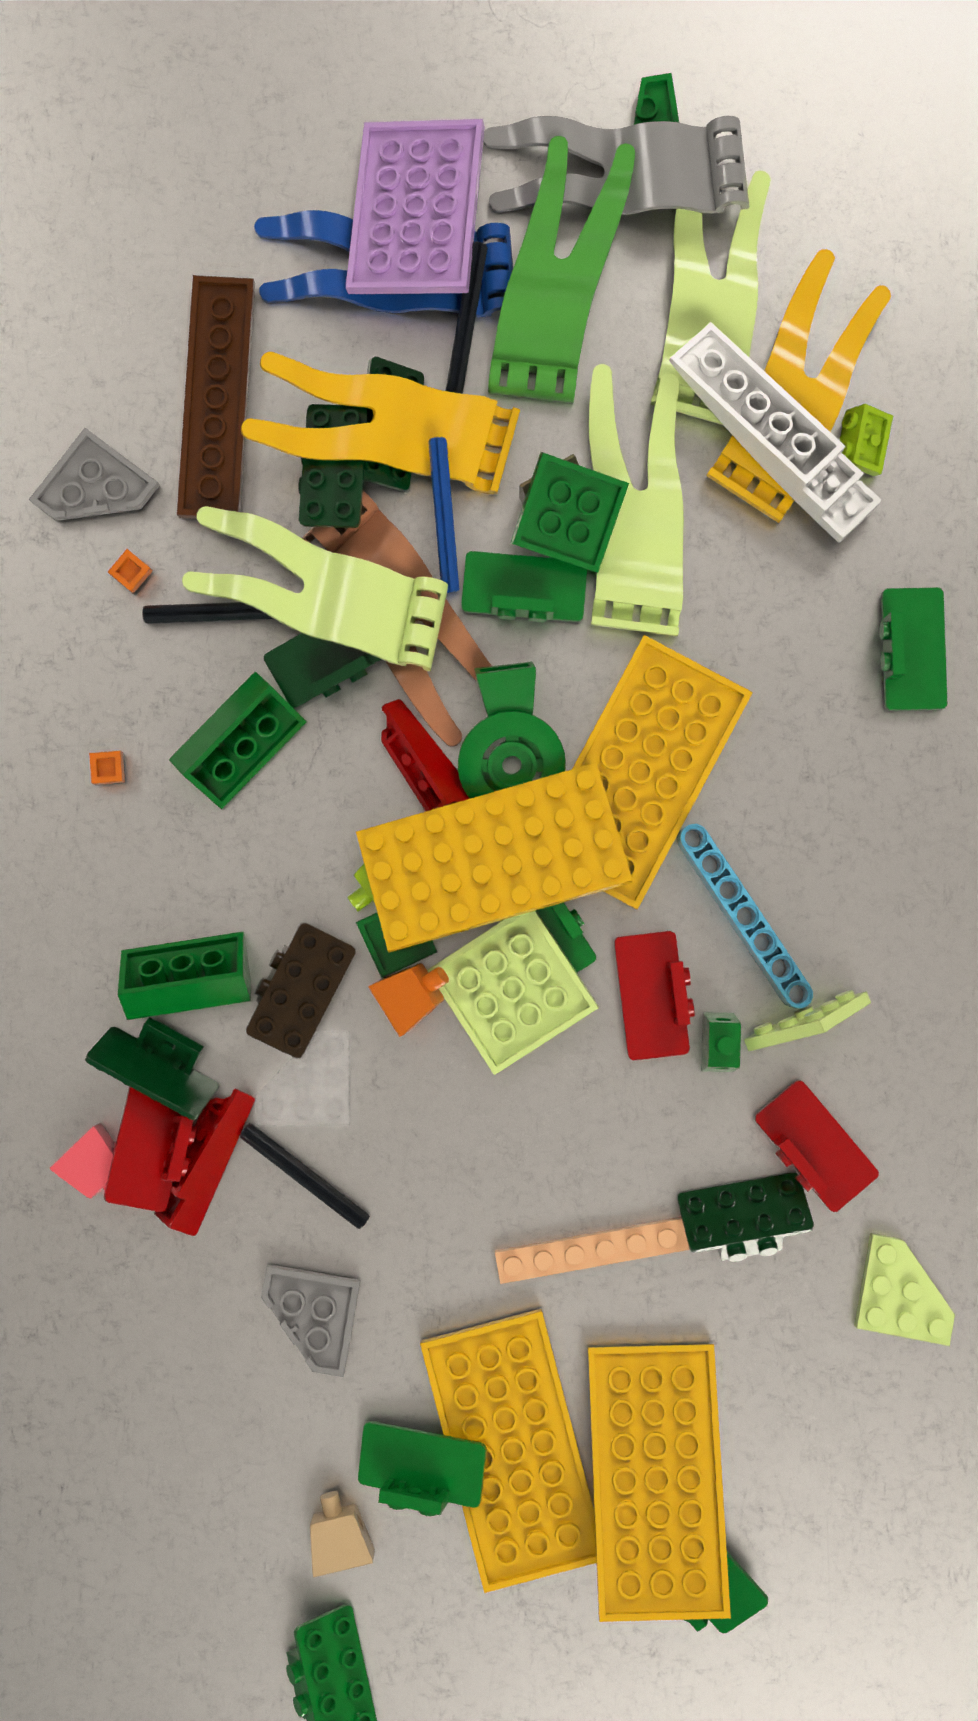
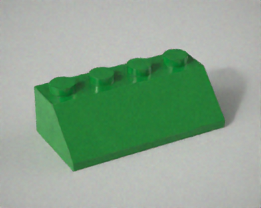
M254 672L173 754L169 761L188 781L222 809L307 721L257 672Z
M244 932L121 950L117 995L127 1020L251 1001V976Z

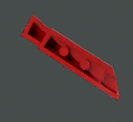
M397 699L384 704L382 711L387 716V728L381 731V742L424 810L429 811L470 799L462 787L456 767L401 699Z
M234 1089L231 1096L225 1099L216 1097L210 1100L194 1125L196 1127L194 1141L187 1148L186 1157L189 1158L187 1173L184 1177L181 1176L180 1182L172 1183L167 1209L164 1212H154V1215L168 1228L191 1236H195L198 1233L255 1102V1098L252 1095Z

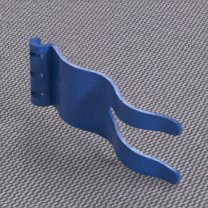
M306 210L283 216L261 217L256 220L254 228L256 234L261 238L317 240L338 246L350 252L353 219L328 211ZM504 223L485 224L479 227L477 232L474 231V241L485 243L488 248L476 317H492L493 312L501 310L504 297L491 298L490 296L494 293H505L513 271L510 227ZM491 238L503 239V242H491L486 244V241ZM495 265L505 266V270L488 271V268ZM342 269L314 270L288 279L263 283L259 288L262 300L267 303L288 302L309 297H331L385 313H405L420 310L459 313L462 293L348 294L346 290L347 270Z

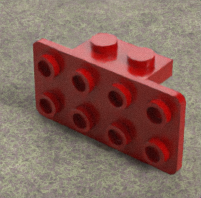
M665 931L617 937L614 941L628 1057L631 1060H643L687 1054L690 1050L687 1025L691 1024L690 1017L695 1016L693 999L687 998L686 986L691 985L689 967H684L683 961H679L675 933Z
M796 1080L755 1115L756 1123L779 1149L775 1152L777 1157L787 1168L792 1165L799 1173L795 1177L807 1192L812 1189L830 1211H839L878 1178L879 1172L803 1081Z
M129 1086L104 1192V1200L108 1203L164 1212L167 1209L172 1183L180 1182L181 1176L184 1177L188 1170L189 1158L186 1157L188 1145H192L195 1138L196 1127L192 1126L194 1120L180 1115L178 1112L152 1100L150 1097Z

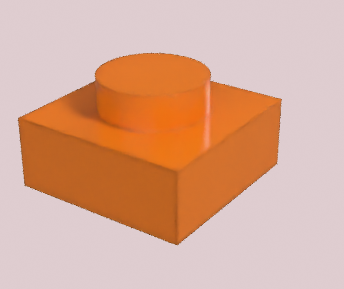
M126 549L108 570V573L134 594L153 570Z
M122 751L89 753L91 783L93 785L125 782Z

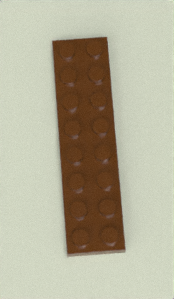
M193 275L177 516L179 518L197 519L198 510L205 506L236 512L241 510L245 437L241 433V425L247 419L255 281L253 278Z

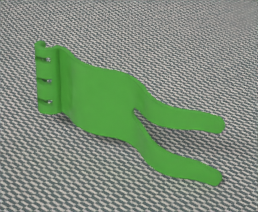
M555 136L550 140L543 179L500 311L490 366L488 393L574 403L579 358L591 304L630 189L635 159V149L632 145L624 143L618 146L609 175L572 252L568 257L559 259L554 255V249L564 200L568 142L563 136ZM501 370H508L507 387L499 386ZM529 373L536 374L535 390L527 389ZM557 376L565 377L563 393H555Z

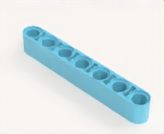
M690 824L684 827L677 836L679 848L781 1001L786 1006L792 1008L807 1007L813 999L811 986L707 830L699 824ZM695 831L699 834L700 843L697 847H691L686 843V832ZM706 856L713 857L717 862V868L713 873H708L703 869L702 861ZM723 882H729L734 887V894L730 899H726L720 894V886ZM743 907L747 908L751 913V920L747 925L741 924L737 919V913ZM760 933L765 934L768 938V946L763 951L758 950L754 944L756 936ZM778 959L782 960L786 966L785 973L780 977L775 976L772 971V965ZM798 985L803 991V997L799 1002L794 1003L790 999L789 992L793 986Z

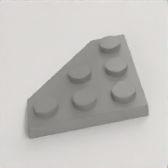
M84 428L29 500L55 521L142 509L160 485L156 480L88 429Z
M268 1264L261 1296L266 1306L277 1317L280 1326L293 1345H296L304 1356L305 1362L312 1372L344 1377L361 1280Z

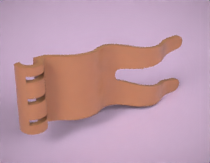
M364 490L362 506L366 512L361 515V522L357 528H345L346 531L341 535L334 527H312L302 537V539L309 543L316 539L327 551L370 561L413 579L416 577L433 578L410 542L386 518ZM421 592V596L438 600V595L433 592ZM446 599L438 640L477 682L474 668L490 667L492 665ZM416 619V621L419 620L424 625L432 627L433 623L431 621ZM410 646V652L418 653L416 646ZM385 661L428 726L446 745L450 747L457 746L462 740V733L444 707L427 671L413 664L401 666Z

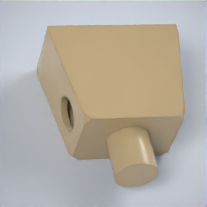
M338 1491L321 1495L320 1501L323 1511L313 1514L310 1523L313 1577L372 1564L375 1549L358 1506L351 1504L342 1507Z

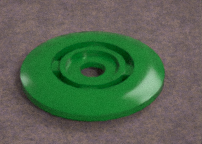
M521 711L495 713L478 722L463 740L458 756L459 779L470 799L533 780L536 772H541L538 778L540 779L566 770L565 752L555 731L537 716ZM505 737V742L496 745L488 758L483 757L485 751L493 742ZM509 756H516L521 761L520 770L514 774L505 772L502 767L503 761Z

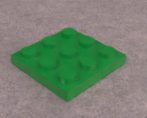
M540 452L510 543L598 573L629 483Z

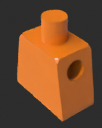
M419 963L380 979L370 985L369 989L395 1031L401 1037L417 1026L444 1001L439 988L447 984L449 978L441 967H437L428 973L425 966Z

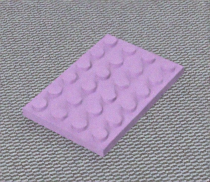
M483 119L364 122L346 279L348 294L469 293L472 244L474 241L485 129Z

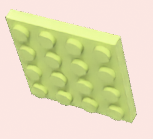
M536 910L504 919L427 970L429 973L435 968L441 967L446 972L449 982L440 987L439 990L494 1075L599 1008L595 999Z

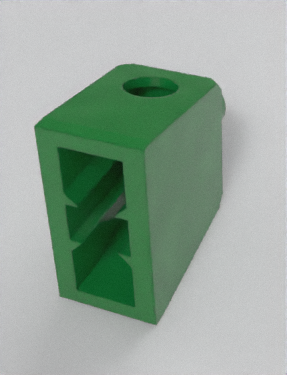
M532 661L474 668L487 717L504 711H521L533 715L536 667Z
M703 1012L701 1071H736L740 1068L741 1022L734 1013Z

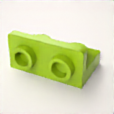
M862 404L846 410L842 419V431L839 440L846 447L841 453L862 472L871 476L882 474L893 415L868 404Z

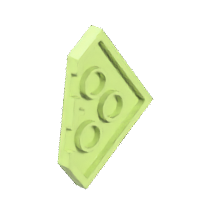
M849 990L836 995V1000L826 1002L815 1009L812 1006L794 1012L795 1016L783 1019L777 1024L772 1025L769 1022L757 1026L753 1029L755 1033L744 1039L748 1051H753L825 1033L869 1005L871 1001L866 991L854 994L853 990Z
M870 1233L854 1326L857 1329L950 1346L955 1314L905 1241L901 1238Z

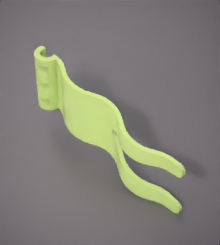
M756 171L752 176L748 187L749 209L740 210L731 241L724 279L717 280L710 274L703 239L702 213L676 209L673 235L674 281L661 367L650 405L655 406L661 377L666 373H672L679 379L676 412L722 424L702 400L699 407L692 405L695 392L669 360L710 322L748 357L750 356L758 301L757 243L763 209L771 181L770 176L765 171Z
M599 364L593 369L589 403V445L592 468L594 471L629 483L599 572L596 573V590L591 616V625L676 637L679 634V617L683 604L684 511L675 454V420L679 379L672 373L664 374L660 380L648 446L647 489L640 491L632 486L620 449L614 413L612 370L605 364ZM606 601L613 602L611 618H604ZM634 605H641L639 622L632 621ZM663 608L669 609L667 626L660 625Z
M208 506L198 510L197 520L200 525L247 542L262 550L303 580L304 589L300 593H294L271 582L250 576L190 571L185 573L182 578V583L186 590L236 600L252 606L286 626L308 636L348 646L392 664L401 666L413 664L422 667L423 670L431 671L448 590L446 582L431 577H416L413 579L370 561L324 550L305 541L288 529L257 515ZM421 592H433L438 595V600L421 596ZM416 619H425L433 624L432 627L415 624ZM410 646L424 648L427 650V653L424 655L410 652Z

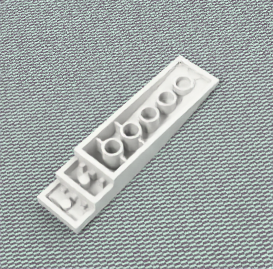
M710 322L670 358L669 362L735 439L838 543L858 526L882 501L860 480L864 473L841 453L846 446L713 323Z

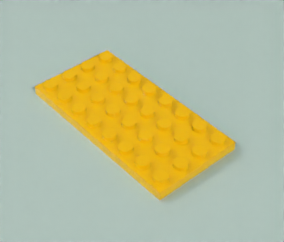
M646 635L642 637L572 768L575 769L597 763L633 880L632 883L602 892L638 910L753 693Z
M596 762L356 831L389 953L629 884L633 881Z
M542 1309L420 1341L443 1435L481 1442L487 1447L481 1503L476 1508L462 1506L484 1593L596 1563L594 1507Z
M714 1344L588 1347L599 1622L731 1618Z

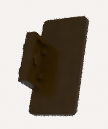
M301 923L289 946L284 945L282 951L278 949L275 951L269 963L272 970L268 978L262 977L254 993L258 995L256 999L258 1006L246 1027V1033L250 1037L294 1058H301L356 953L355 948L308 923Z

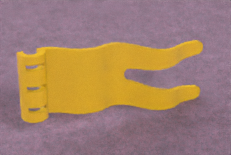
M821 249L809 264L791 298L764 371L831 432L843 405L858 356L874 324L889 302L891 293L886 286L879 285L875 287L840 336L818 377H808L804 372L809 332L820 295L835 260L832 251ZM733 435L714 466L711 467L706 475L777 523H780L794 502V499L762 468ZM730 462L736 465V468L728 478L723 473ZM755 477L760 483L754 492L751 493L746 489ZM779 493L784 497L775 509L770 503L776 494Z
M266 352L261 357L260 367L263 371L290 383L307 394L339 405L369 408L373 411L374 416L370 423L334 428H302L249 418L241 425V433L246 439L296 457L313 460L371 461L431 477L428 441L434 437H444L447 440L450 479L465 482L467 487L481 493L496 494L498 492L520 409L515 407L512 409L501 408L497 406L498 401L485 396L443 391L403 377L384 374L344 375L328 373L275 352ZM494 418L508 422V426L496 425L492 423V420ZM485 445L499 448L501 451L500 453L489 452L485 450ZM479 471L494 475L492 480L478 477L477 474Z

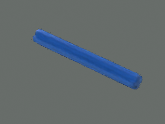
M434 437L429 439L428 445L440 580L448 584L447 593L459 591L447 440L444 437Z

